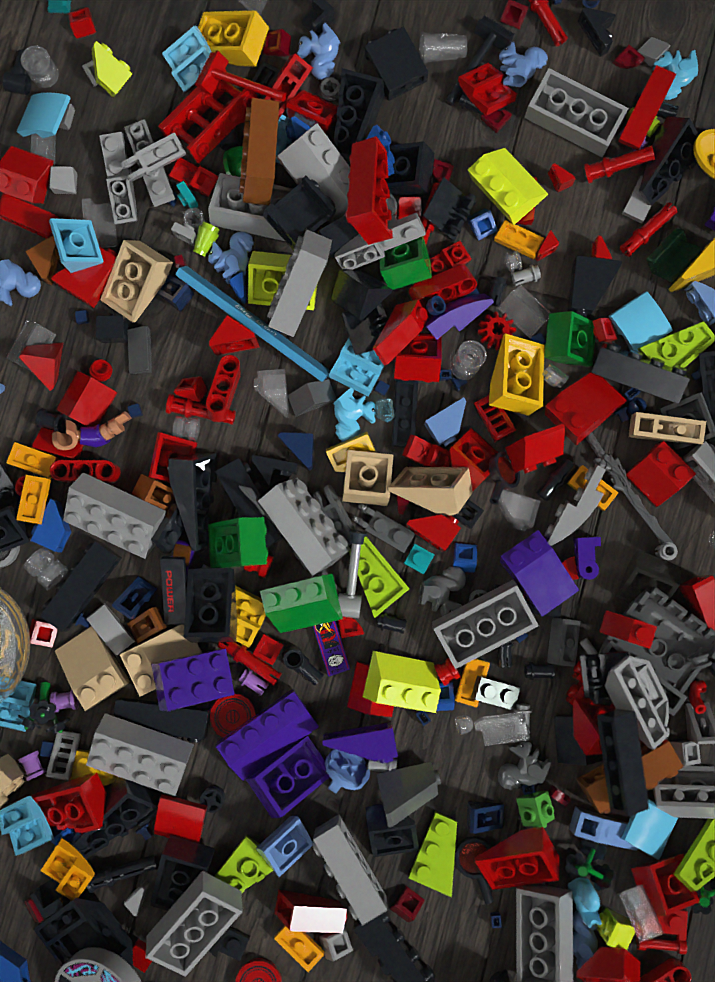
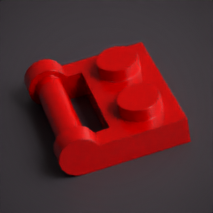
M639 904L636 936L637 949L646 951L647 948L677 951L678 954H686L688 911L684 908L667 916L647 917L643 904ZM646 932L675 934L676 941L646 938Z

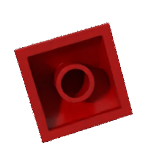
M302 90L287 102L286 110L289 119L297 117L310 127L318 123L327 137L329 136L337 120V105L305 90Z
M228 315L209 341V345L216 356L260 348L255 333Z
M78 371L56 410L87 427L96 426L101 423L117 392Z
M158 432L149 478L170 483L168 473L169 459L180 455L195 454L197 442Z
M357 662L347 707L368 715L392 717L394 706L375 703L363 697L370 664Z

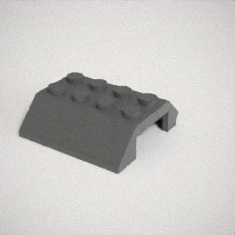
M654 587L651 591L646 588L630 603L622 615L657 626L651 648L649 649L607 635L599 653L628 651L629 656L650 661L668 698L669 713L674 716L688 698L683 693L701 670H692V662L688 661V657L697 653L708 652V659H715V630L710 627L707 631H704L707 624L692 613L685 617L688 610L673 599L666 603L669 596L658 588Z

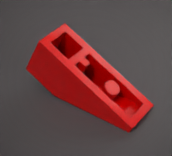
M296 53L289 57L271 85V88L285 92L287 94L286 100L282 102L267 96L264 97L265 100L279 101L278 120L285 111L287 102L295 96L313 69Z
M419 299L396 305L374 344L373 350L383 365H388L422 331L429 316Z

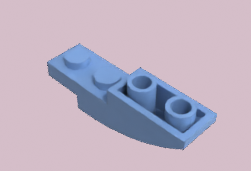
M697 281L692 282L685 288L687 298L696 305L701 319L710 326L715 323V289Z

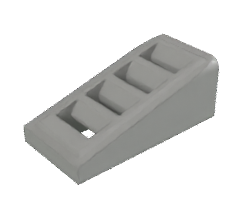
M62 731V733L56 734L46 777L64 781L71 780L75 755L79 748L80 733ZM62 738L73 740V744L61 743ZM60 748L71 749L70 754L59 751ZM58 757L69 759L68 763L58 762ZM56 767L66 768V772H57Z

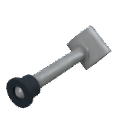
M349 530L352 547L346 593H339L338 599L343 617L359 619L362 596L356 595L355 590L361 545L364 544V536H367V532Z

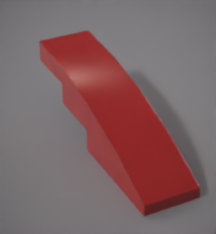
M656 65L618 142L636 150L640 149L676 73Z

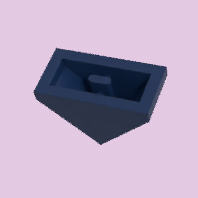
M169 274L165 283L157 292L159 296L180 312L194 296L187 283Z
M281 432L278 435L279 439L310 471L313 468L314 435L310 433Z
M138 576L115 600L112 607L129 619H135L142 613L157 589Z
M468 801L467 827L470 833L475 834L503 828L504 804Z

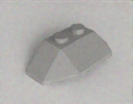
M626 656L610 670L605 688L616 709L636 712L639 739L650 749L654 750L669 736V728H667L669 720L668 698L650 661Z
M683 767L678 770L679 773L669 779L663 778L653 788L656 808L679 818L715 819V767Z

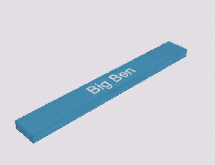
M188 266L179 267L176 272L178 278L321 382L329 376L330 370L276 330L268 327L265 322Z

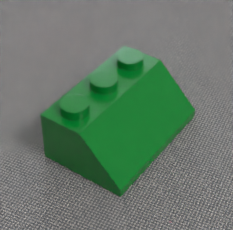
M333 574L260 591L265 614L279 633L343 619Z

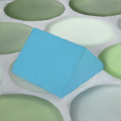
M53 218L49 220L61 263L71 273L104 262L91 220Z

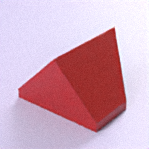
M63 343L24 347L19 358L50 391L54 389L59 375Z

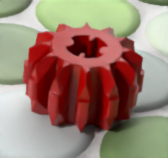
M496 311L493 317L487 314L485 316L486 321H480L479 326L481 329L478 330V335L483 336L480 340L481 343L489 342L487 345L488 349L495 344V349L499 350L503 335L505 333L512 335L516 332V327L511 326L514 320H505L507 317L506 313L499 317V313ZM494 327H496V330L498 328L501 330L499 335L498 332L496 334L492 332Z

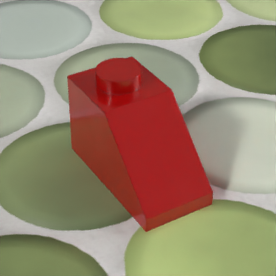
M606 610L599 632L650 649L657 626Z

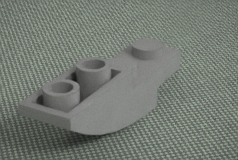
M145 119L124 127L134 155L137 151L154 143ZM164 167L143 176L154 207L175 200Z
M123 133L99 135L108 178L106 181L114 223L117 225L137 221L134 185L133 181L130 182L127 178L132 173L131 167L122 169L120 163L129 158L126 152Z
M414 213L397 220L395 215L392 216V220L388 221V228L393 231L392 239L368 245L359 234L335 253V259L343 270H353L384 258V251L426 235L425 228L418 214Z
M595 464L594 468L589 467L584 477L587 480L584 487H579L574 496L576 503L574 504L566 500L564 505H559L555 516L558 518L554 525H549L544 535L547 537L546 541L551 546L572 534L597 507L604 495L596 489L606 471L604 467Z

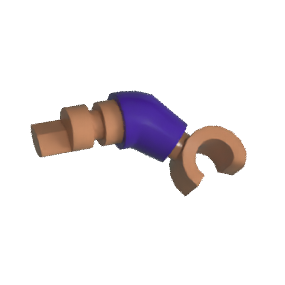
M125 411L109 420L108 424L80 427V430H77L75 423L66 420V433L63 434L59 431L52 433L53 445L60 450H70L79 441L81 445L101 447L108 444L110 439L114 437V434L118 435L125 430L123 424L132 418Z

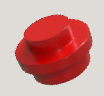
M99 359L91 364L89 369L90 375L97 381H106L112 376V366L107 361Z

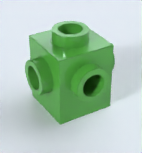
M535 791V793L516 798L523 826L546 828L547 823L555 819L549 791Z

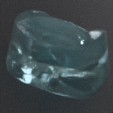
M385 398L376 401L375 415L379 420L390 422L394 418L392 399Z

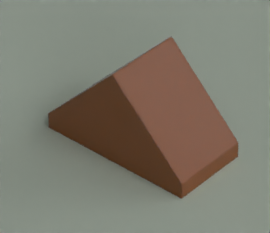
M52 235L26 251L40 277L49 285H53L51 278L56 274L60 259L55 239Z
M152 607L127 623L137 644L169 627L168 624H165L164 616L159 607Z

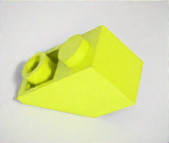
M96 41L92 47L96 83L114 98L131 77L132 73L129 71L130 67L124 61H118L111 55L113 52L108 46L103 43L100 45Z
M606 907L604 912L599 914L602 924H597L598 932L607 945L628 949L637 926L631 919Z

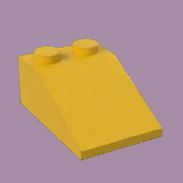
M256 10L203 12L198 26L211 51H219L229 61V64L236 66L257 65L269 29Z
M715 237L668 289L670 292L689 286L694 281L699 282L715 275Z
M506 333L503 335L490 383V406L527 416L543 406L545 345Z

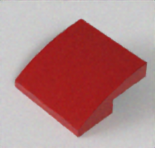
M489 63L458 77V82L467 97L486 116L516 100L517 93L502 83L504 74Z
M162 794L159 800L154 834L168 838L170 835L200 843L207 805Z

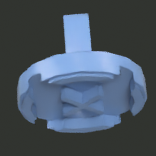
M333 749L325 761L326 771L332 779L328 789L335 794L341 787L349 790L361 789L370 776V771L365 766L364 758Z

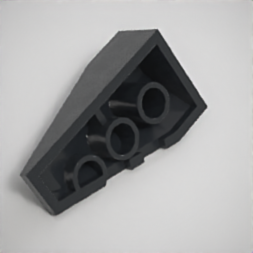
M668 116L655 136L652 146L655 160L647 162L639 188L640 194L648 205L652 206L668 191L671 183L674 181L678 182L682 178V173L686 170H691L697 163L693 145L699 134L690 118Z
M216 453L180 455L169 459V480L192 551L208 546V524H211L208 510L210 504L214 502V496L210 494L212 483H216L217 474L215 473L217 471Z
M118 777L106 790L102 827L84 833L76 832L69 843L86 858L108 846L109 841L119 835L124 837L129 834L128 830L137 825L142 827L149 823L157 815L159 800L147 786Z

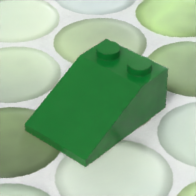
M264 517L235 518L208 524L211 568H233L267 564L268 549L265 541L267 528L264 523Z

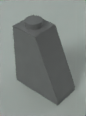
M431 762L377 774L388 827H393L438 795L437 785L441 784L438 770H433Z

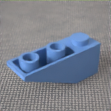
M575 806L569 830L575 836L637 851V847L621 839L628 824L627 822Z

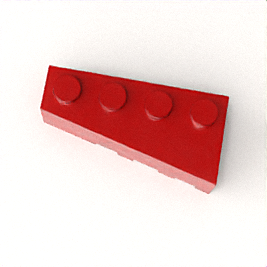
M375 136L352 144L350 173L348 174V207L345 213L348 223L352 224L368 245L393 238V231L388 228V221L392 220L391 210H388L386 199L390 198V190L385 180L389 178L387 150L378 137Z

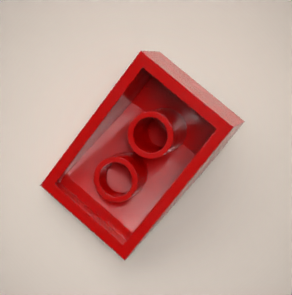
M590 372L545 406V415L556 426L564 424L565 435L577 446L627 400L602 376Z
M544 827L521 830L475 857V863L492 890L559 880V854Z

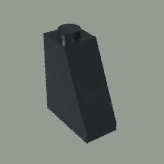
M576 256L572 264L567 312L573 311L585 318L590 316L621 267L622 261Z

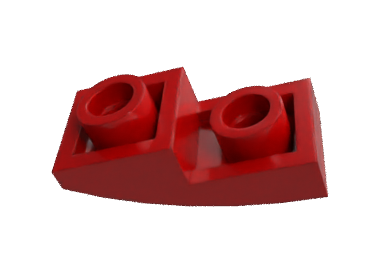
M461 241L443 249L440 254L430 259L432 276L458 265H465L471 261L472 258Z
M581 661L573 668L575 673L572 675L579 682L577 685L573 684L566 693L568 697L565 700L572 706L575 699H583L585 697Z

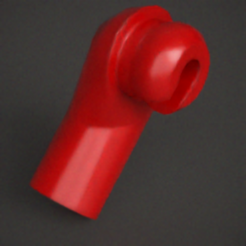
M694 680L690 684L689 701L697 714H702L706 711V706L700 696V693L707 691L706 683L703 680Z

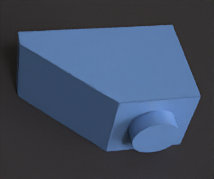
M464 397L425 421V427L438 446L444 444L446 447L457 440L455 436L459 433L466 405Z

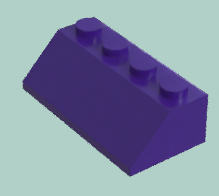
M292 689L220 739L216 744V748L228 766L244 781L313 732L319 725L296 691Z

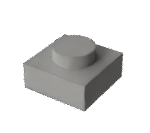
M175 222L171 228L174 236L194 246L197 237L195 229L186 223L181 225Z

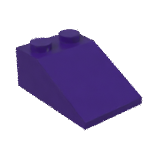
M539 530L501 556L500 563L541 617L579 591L555 551Z
M392 722L326 733L323 736V746L369 760L389 763L394 761V757H398Z
M306 736L253 773L246 781L271 818H281L330 776L326 771L325 760L310 738Z

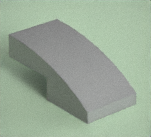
M640 176L622 212L623 215L639 223L644 221L651 207L639 192L643 176Z
M105 603L87 617L88 622L116 656L135 642L134 637L120 623V619Z

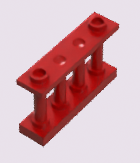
M219 80L212 95L204 93L199 87H196L158 127L165 137L175 133L178 139L180 138L188 144L186 148L199 164L246 116V107H251L252 98H258L255 92L248 89L240 91L231 83ZM225 91L235 98L227 107L217 101ZM210 107L220 113L211 123L202 117ZM194 123L204 129L196 138L186 132Z

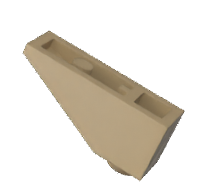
M636 412L631 415L628 437L654 441L703 444L706 421Z

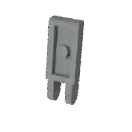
M172 133L137 151L134 156L124 160L120 165L122 169L136 164L138 161L141 164V169L130 173L127 177L131 182L185 156L186 152L176 134Z

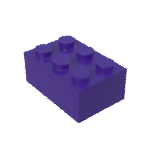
M216 649L151 664L159 710L170 711L235 695L226 649Z

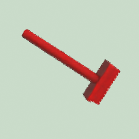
M219 51L210 52L209 58H207L202 68L203 70H201L197 78L198 80L195 82V85L202 92L209 95L213 94L219 80L282 102L286 100L287 95L285 92L225 72L224 70L229 61Z

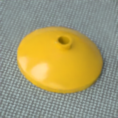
M709 129L700 133L696 138L693 151L700 168L715 180V129Z

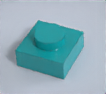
M182 181L176 186L180 192L177 194V197L182 205H188L191 211L198 208L199 205L186 183Z
M414 544L404 564L424 575L435 554Z

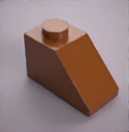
M143 474L140 475L132 495L168 511L172 503H176L172 488Z

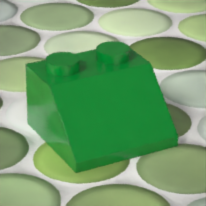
M424 236L384 251L385 257L380 259V272L387 286L392 290L432 278L431 262Z
M573 311L549 314L544 358L556 363L591 367L595 346L593 321Z

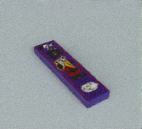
M336 621L314 625L313 629L328 677L350 670Z

